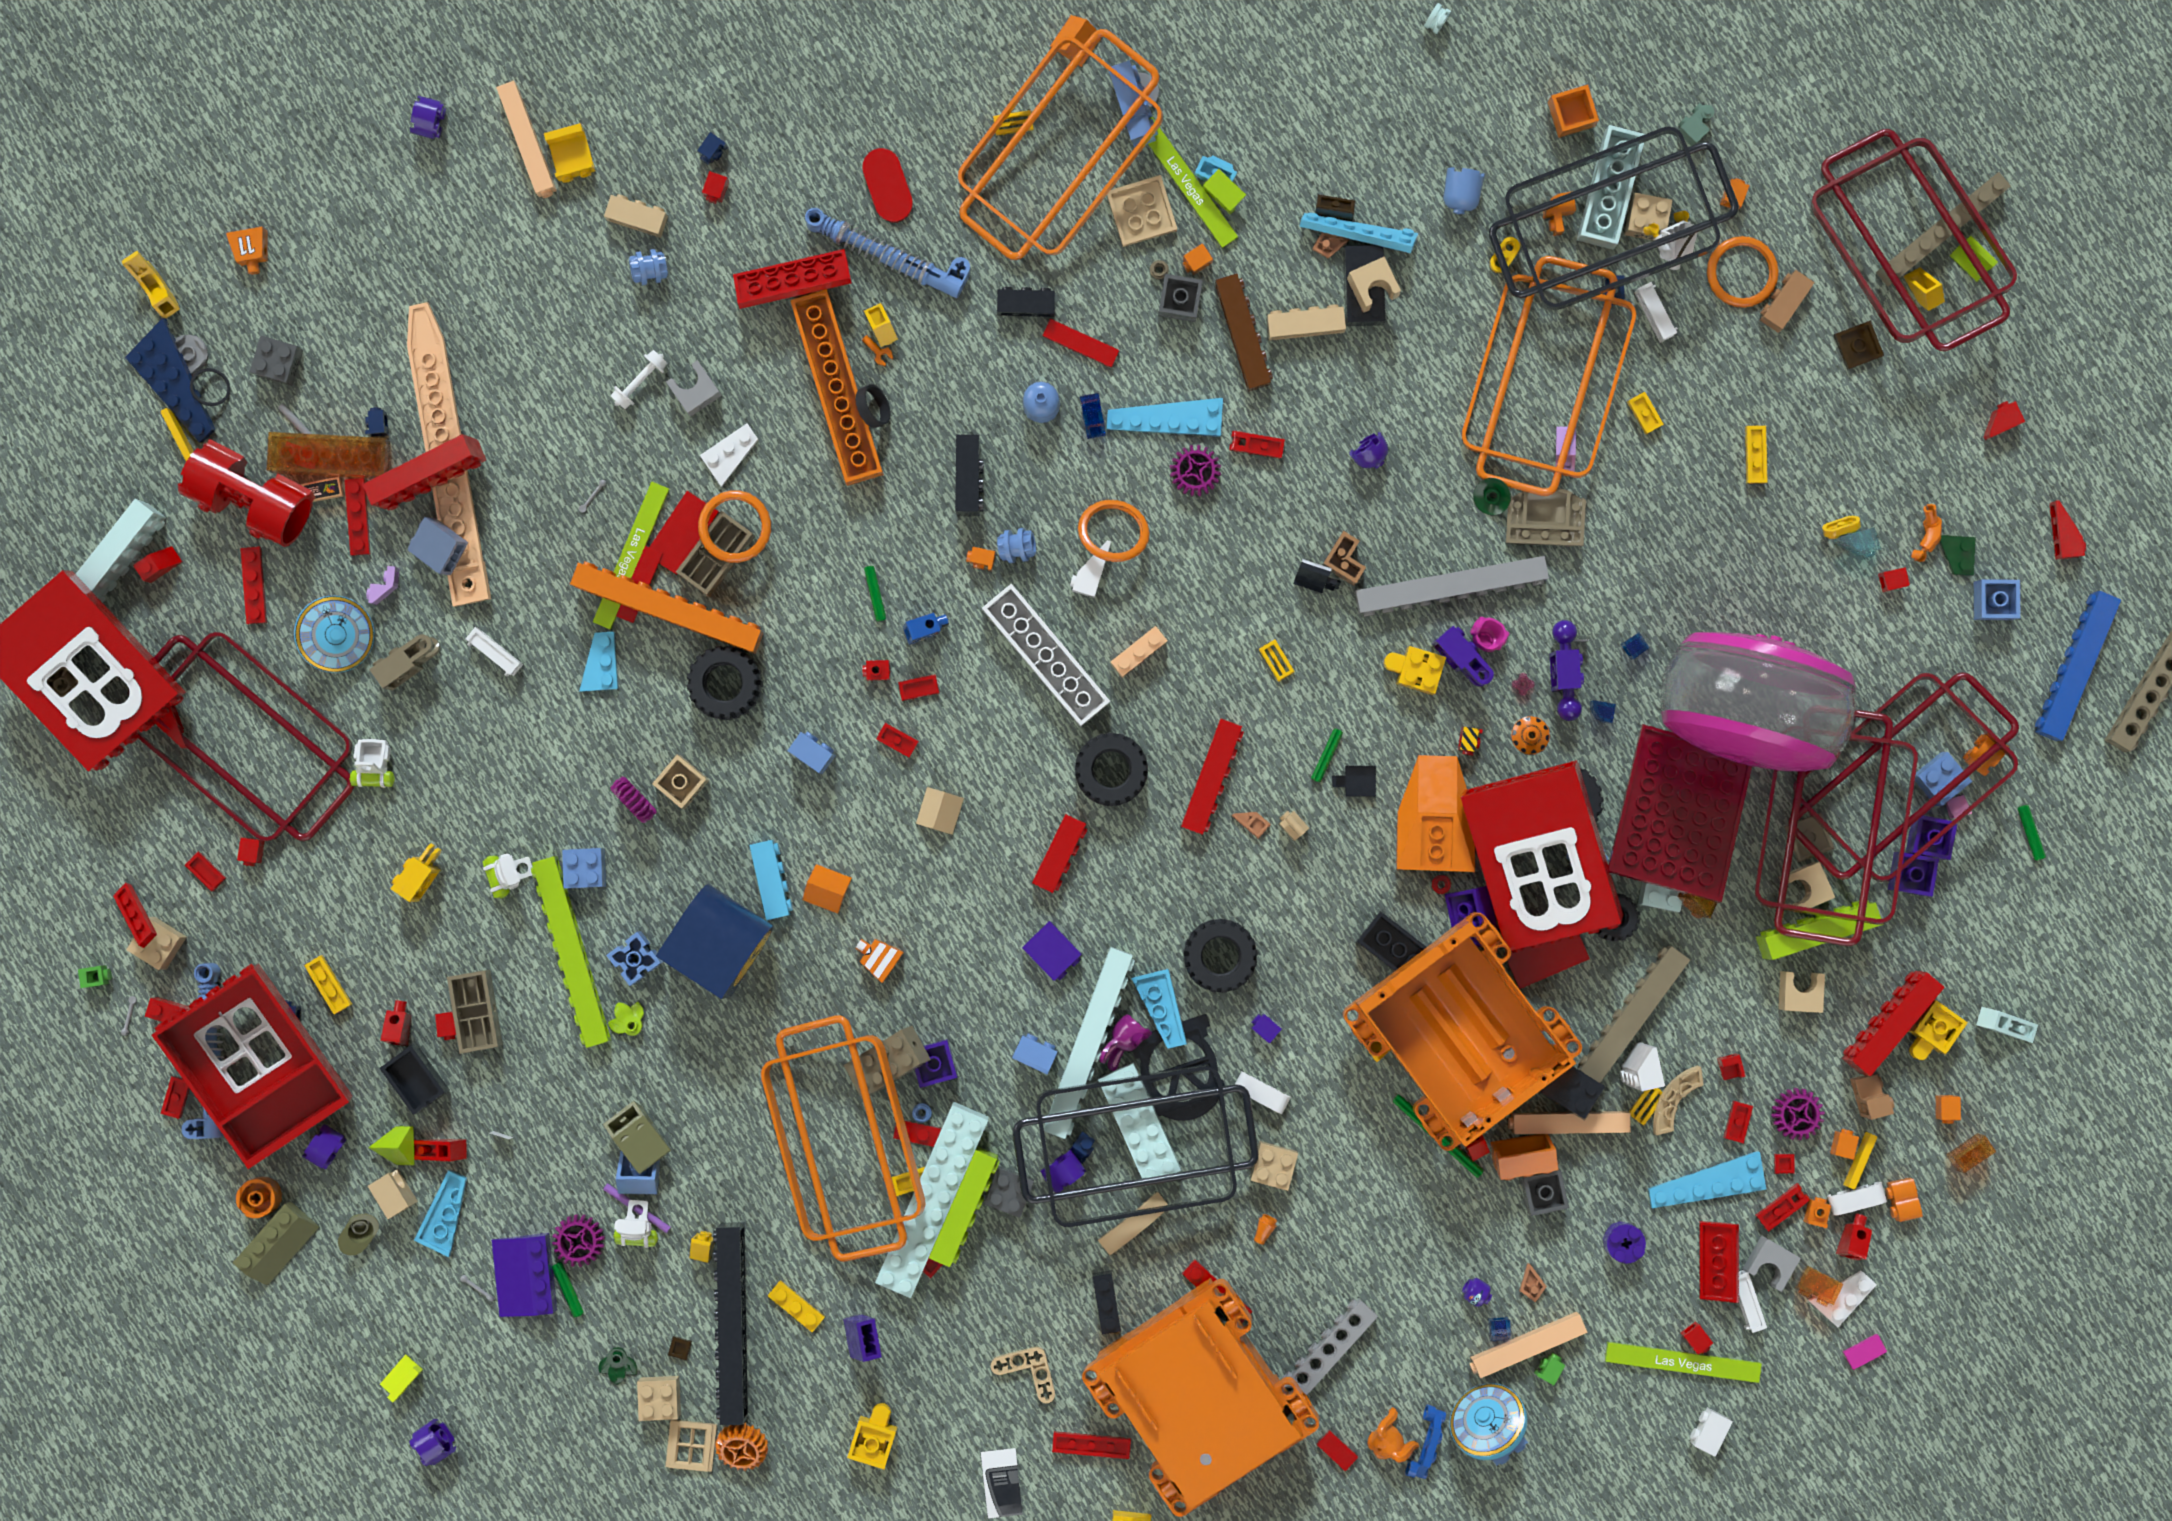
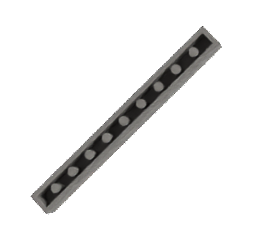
M1545 556L1360 589L1354 593L1358 614L1368 617L1375 615V611L1382 610L1384 614L1394 612L1393 608L1401 607V610L1413 608L1412 605L1419 603L1420 607L1431 605V601L1439 600V603L1449 602L1452 597H1457L1458 600L1469 598V594L1476 593V596L1487 595L1490 590H1495V593L1507 591L1506 587L1514 586V590L1525 588V584L1528 583L1538 586L1544 584V581L1549 579Z

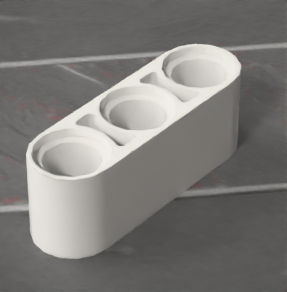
M1241 1071L1235 1083L1244 1086L1249 1091L1251 1099L1280 1114H1283L1291 1098L1279 1090L1264 1084L1262 1081L1247 1075L1243 1071Z
M1875 1182L1871 1186H1868V1184L1856 1187V1190L1852 1191L1849 1189L1837 1192V1195L1833 1196L1831 1194L1827 1195L1832 1215H1842L1887 1202L1882 1182Z

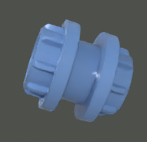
M651 249L649 256H642L641 251L635 252V256L629 258L630 271L635 283L641 282L643 286L647 285V279L655 278L656 283H661V279L667 278V266L662 252H656L655 249Z
M1019 528L1017 534L1014 535L1011 530H1005L1004 534L997 538L999 556L1003 561L1007 560L1009 564L1015 563L1016 557H1021L1022 561L1025 562L1029 561L1030 557L1036 554L1034 534L1032 531H1026L1025 528Z

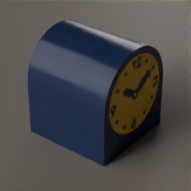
M708 883L689 904L656 954V957L720 999L728 998L733 995L765 946L774 926Z

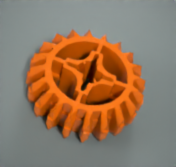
M746 1423L744 1425L725 1426L718 1434L715 1443L716 1454H718L719 1460H723L724 1465L729 1464L730 1469L736 1467L737 1471L743 1468L746 1472L748 1468L753 1470L755 1466L759 1467L761 1462L765 1460L768 1452V1440L765 1439V1434L761 1433L760 1429H754V1424L751 1427L747 1426Z

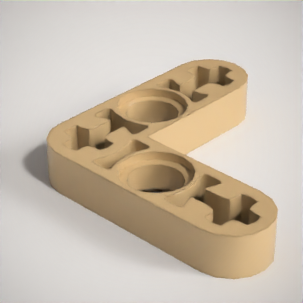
M1032 1347L1000 1355L992 1360L991 1370L997 1375L1031 1367L1039 1400L1043 1403L1053 1401L1055 1389L1046 1353L1041 1347ZM1035 1351L1043 1355L1039 1361H1036L1035 1358L1029 1359L1030 1364H1027V1357L1024 1353H1029L1028 1357L1033 1356ZM1017 1355L1022 1356L1024 1359L1023 1364L1020 1366L1013 1363V1358ZM1006 1358H1010L1012 1368L1008 1369V1365H1004L1002 1370L994 1367L997 1361L1000 1360L1001 1363H1006ZM1045 1370L1047 1372L1046 1379H1038L1036 1376L1037 1371ZM1050 1382V1385L1046 1384L1047 1391L1052 1392L1048 1399L1045 1396H1041L1044 1389L1043 1385L1038 1387V1384Z

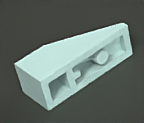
M1981 1007L1976 1024L1977 1026L2033 1043L2038 1027L2035 1023L1985 1007Z

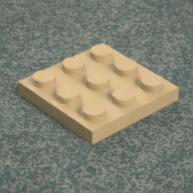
M1161 175L1112 189L1107 194L1123 247L1177 231L1176 222Z

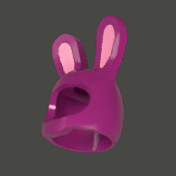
M1124 1015L1113 1027L1112 1040L1101 1051L1100 1062L1104 1064L1108 1060V1069L1115 1071L1119 1066L1123 1053L1136 1049L1143 1040L1150 1037L1152 1032L1148 1028L1142 1027L1130 1015Z

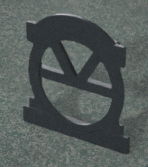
M1207 1014L1182 1021L1185 1037L1195 1042L1206 1056L1160 1072L1206 1064L1218 1072L1215 1054L1204 1039L1208 1035L1206 1028L1210 1027ZM1158 1030L1152 1031L1150 1037L1143 1040L1136 1049L1128 1051V1053L1133 1052L1135 1059L1140 1058L1141 1075L1150 1074V1057L1156 1046L1163 1041ZM1209 1071L1206 1084L1199 1080L1192 1072L1182 1074L1199 1090L1217 1087L1216 1078L1211 1071ZM1180 1074L1172 1075L1168 1095L1176 1094ZM1170 1076L1142 1081L1152 1098L1160 1097L1163 1095L1155 1088L1153 1082ZM1218 1095L1153 1106L1158 1117L1164 1116L1172 1120L1187 1121L1206 1114L1215 1106L1219 1098Z

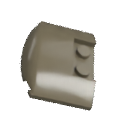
M1557 488L1556 492L1549 496H1540L1525 491L1513 497L1511 495V502L1507 512L1506 543L1564 547L1584 546L1586 500L1579 498L1573 492Z

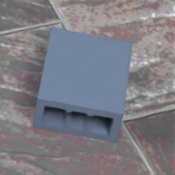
M424 517L407 550L438 574L451 575L468 542L438 519Z

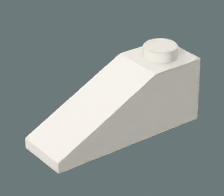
M1107 540L1100 549L1108 552L1111 541ZM1093 555L1078 571L1077 576L1073 575L1070 586L1073 587L1072 592L1095 598L1105 560Z

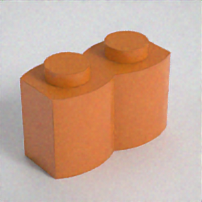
M1905 1178L1887 1182L1885 1193L1887 1198L1891 1200L1890 1214L1892 1218L1902 1222L1923 1217L1914 1179Z

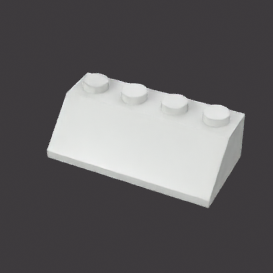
M1641 1042L1636 1043L1622 1064L1623 1071H1620L1622 1082L1640 1091L1664 1087L1665 1084L1657 1047Z

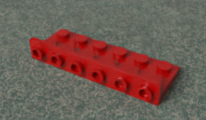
M845 249L733 274L739 309L852 283Z

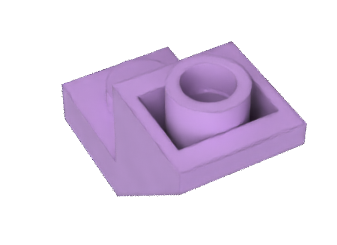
M1568 427L1556 428L1555 467L1557 466ZM1576 428L1564 469L1575 472Z
M387 566V571L384 572V582H386V585L370 584V588L367 589L366 593L367 600H369L368 603L377 605L398 588L399 568Z

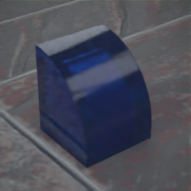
M1640 632L1620 644L1630 660L1635 659L1650 648Z
M1596 700L1590 701L1591 713L1597 720L1607 724L1613 723L1616 704Z
M1508 1317L1488 1318L1490 1342L1510 1340V1319Z

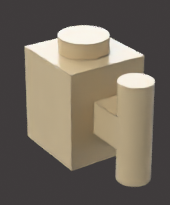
M1287 811L1280 817L1281 822L1279 825L1293 841L1301 837L1309 829L1295 811L1291 813Z

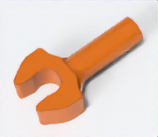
M868 335L862 339L876 354L875 362L878 365L886 366V363L881 359V356L884 354L893 360L892 352L888 347L881 349Z

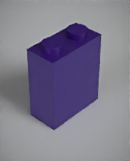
M1051 921L1042 927L1022 947L1053 981L1056 979L1060 981L1067 974L1066 969L1070 965L1074 967L1082 960L1079 957L1081 952Z
M862 1314L844 1318L843 1322L850 1357L862 1362L881 1358L875 1318Z

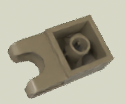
M420 634L402 647L392 649L388 653L389 656L375 661L373 667L369 670L383 689L393 691L424 669L421 665L438 654L441 648L440 643L433 637Z

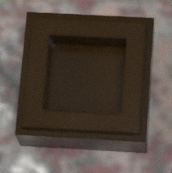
M673 1336L668 1356L687 1360L692 1341Z

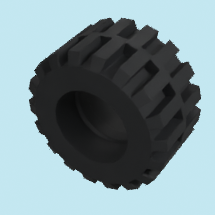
M1617 893L1624 914L1623 923L1615 929L1608 930L1607 927L1599 929L1600 931L1594 934H1597L1601 939L1623 941L1627 937H1631L1633 931H1637V923L1640 924V919H1638L1640 911L1636 909L1638 908L1637 904L1633 903V900L1624 894Z

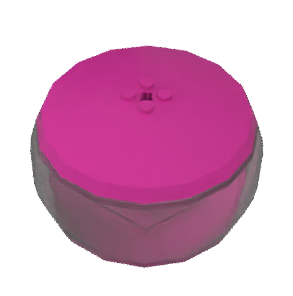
M1695 632L1688 635L1679 645L1663 674L1661 685L1662 721L1669 730L1683 740L1727 760L1780 771L1828 769L1847 745L1855 728L1857 715L1855 680L1853 675L1847 670L1813 652L1795 646V643L1782 642L1783 638L1771 635L1768 638L1761 634L1754 636L1741 633Z

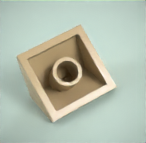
M927 787L916 824L953 835L964 798Z

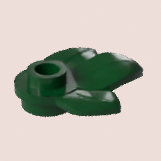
M621 1347L611 1349L607 1357L601 1359L598 1366L599 1373H608L610 1381L616 1385L624 1380L626 1374L637 1375L635 1360L627 1357L625 1350ZM614 1356L620 1357V1359L616 1360L614 1359Z

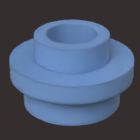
M920 1103L913 1108L912 1115L917 1122L924 1123L930 1119L932 1111L927 1104ZM920 1109L925 1110V1116L918 1114Z

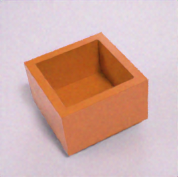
M1588 85L1551 95L1547 102L1558 138L1593 128L1599 122Z

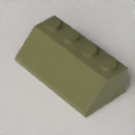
M288 1202L281 1207L233 1261V1264L246 1276L269 1285L316 1232L319 1226L295 1204Z

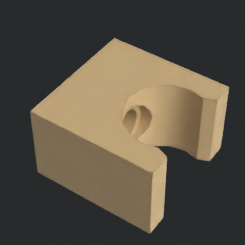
M1385 257L1349 272L1347 278L1363 313L1371 308L1372 299L1369 297L1368 290L1372 287L1384 288L1391 300L1398 298L1401 292Z
M1812 862L1790 872L1788 883L1798 880L1804 885L1806 891L1804 898L1793 905L1812 908L1835 898L1820 862Z
M1780 971L1779 1009L1823 1013L1825 974L1812 973L1808 989L1799 992L1794 986V973Z
M399 1169L384 1175L368 1185L369 1190L387 1219L398 1215L418 1202Z

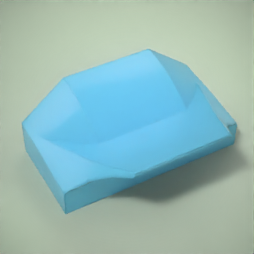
M1202 156L1194 175L1206 182L1220 169L1233 182L1237 171H1234L1232 164L1215 156L1208 158Z

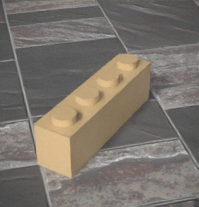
M1337 304L1329 305L1325 309H1320L1318 306L1310 307L1305 311L1296 308L1286 313L1276 310L1270 312L1266 318L1269 341L1344 333L1346 330L1344 307H1339Z

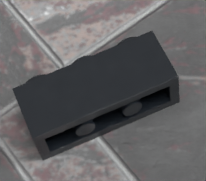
M1006 286L997 290V316L1054 317L1055 291H1051V288L1032 290L1030 287H1022L1021 290H1013V287Z
M1112 1271L1092 1273L1102 1335L1121 1332Z

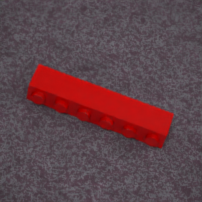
M1220 718L1182 821V828L1203 835L1204 831L1208 832L1211 821H1208L1209 816L1215 813L1218 805L1215 803L1217 795L1221 796L1224 785H1221L1224 777H1228L1231 767H1228L1230 759L1234 760L1237 749H1234L1236 742H1241L1244 731H1241L1242 726Z

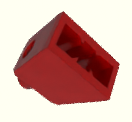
M395 1000L394 1011H386L380 1041L391 1045L408 1046L412 1015L406 1013V1001Z
M1856 1214L1852 1224H1845L1836 1254L1852 1260L1867 1259L1872 1230L1865 1227L1866 1216Z

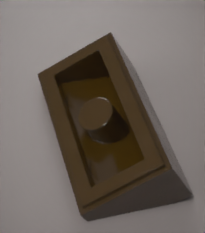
M1318 194L1315 214L1352 221L1355 200Z

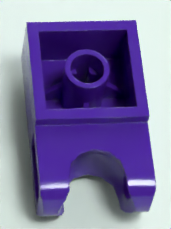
M1452 626L1431 643L1441 656L1446 657V661L1456 672L1461 671L1474 686L1481 687L1490 683L1494 677V672L1477 653L1478 648L1471 641L1468 642L1464 638L1465 634L1459 627L1455 628ZM1479 672H1481L1484 675L1483 680L1480 679L1478 675Z

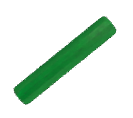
M867 566L864 568L874 614L876 621L881 622L886 620V614L874 566Z
M1333 729L1311 776L1312 780L1321 782L1343 735L1341 730Z
M2022 805L2018 807V812L2035 860H2042L2046 858L2030 807L2029 805Z
M556 1263L552 1266L553 1272L573 1317H579L584 1313L563 1263Z

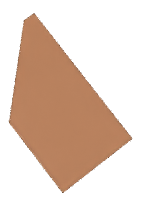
M1257 812L1232 814L1235 820L1258 839L1271 825Z

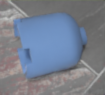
M1454 167L1447 168L1443 201L1448 208L1454 209L1453 213L1464 215L1465 211H1472L1478 206L1485 174H1480V171L1462 168V172L1454 171Z
M1036 382L1030 385L1024 392L1023 410L1029 419L1038 423H1045L1056 417L1060 409V399L1055 387L1046 382Z

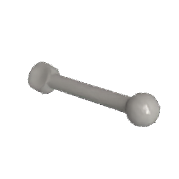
M605 480L599 481V486L596 488V490L592 493V495L585 502V504L579 507L580 512H586V507L590 504V502L597 495L600 489L606 486Z
M131 996L128 999L130 1005L124 1029L121 1030L123 1036L129 1033L128 1026L134 1003L137 1001L135 996Z
M466 1275L460 1277L461 1282H466L483 1294L489 1301L493 1302L495 1297L468 1280Z

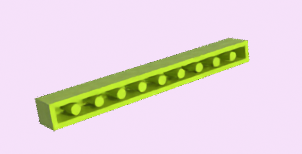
M558 856L533 862L531 873L538 882L536 890L538 896L543 899L542 910L544 915L548 916L549 923H547L549 933H553L555 941L552 944L555 952H558L560 957L558 965L565 974L563 981L565 988L570 991V1005L572 1008H575L576 1015H574V1019L582 1032L580 1034L581 1043L585 1044L586 1048L611 1041L568 890L564 888L563 873Z

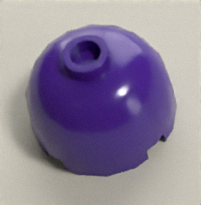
M1378 432V436L1373 433L1359 442L1361 444L1356 451L1351 449L1349 453L1358 466L1367 469L1375 467L1377 469L1385 463L1384 459L1387 457L1389 449L1385 438Z

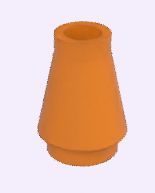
M1263 1214L1259 1218L1254 1241L1264 1245L1277 1227V1220L1272 1216Z

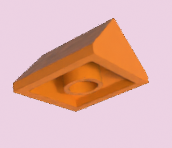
M1071 15L1050 47L1052 48L1060 38L1065 36L1073 37L1084 45L1097 30L1087 19ZM1100 37V38L1095 42V44H1094V45L1092 46V48L1090 49L1091 51L1094 50V48L1096 47V45L1098 44V42L1100 41V39H1101L1102 37ZM1067 43L1058 52L1072 61L1081 48L1073 43ZM1086 54L1078 66L1082 67L1090 55Z
M816 864L807 881L802 900L838 914L852 878Z

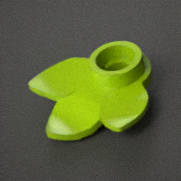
M636 1002L630 1007L625 1003H617L614 1009L616 1018L608 1022L609 1027L618 1034L638 1035L643 1027L641 1020L644 1015V1009L642 1005ZM631 1023L635 1024L633 1029H630Z

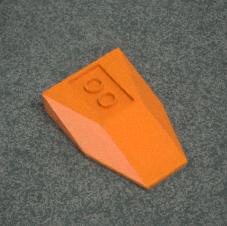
M1418 755L1397 812L1396 870L1475 872V844L1461 801V795L1464 790H1467L1457 756Z

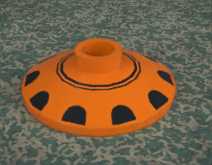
M1528 716L1515 723L1511 737L1514 746L1520 752L1537 754L1547 746L1550 733L1544 721L1537 717ZM1530 731L1534 732L1535 737L1533 739L1529 738L1528 736Z

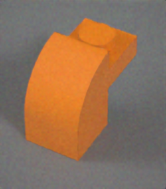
M1571 192L1557 194L1550 200H1553L1555 198H1558ZM1575 199L1543 211V219L1551 218L1548 221L1549 230L1553 231V236L1562 235L1564 232L1562 216L1574 214L1576 211Z

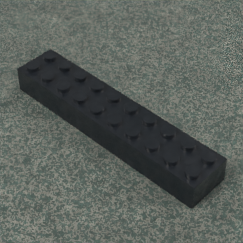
M745 1222L721 1223L713 1231V1242H717V1248L713 1253L714 1262H717V1270H714V1282H717V1289L714 1290V1300L718 1301V1307L714 1313L715 1321H718V1329H715V1341L718 1340V1348L715 1349V1359L719 1360V1366L716 1368L715 1373L716 1380H719V1388H716V1400H719L716 1418L720 1419V1425H743L748 1418Z

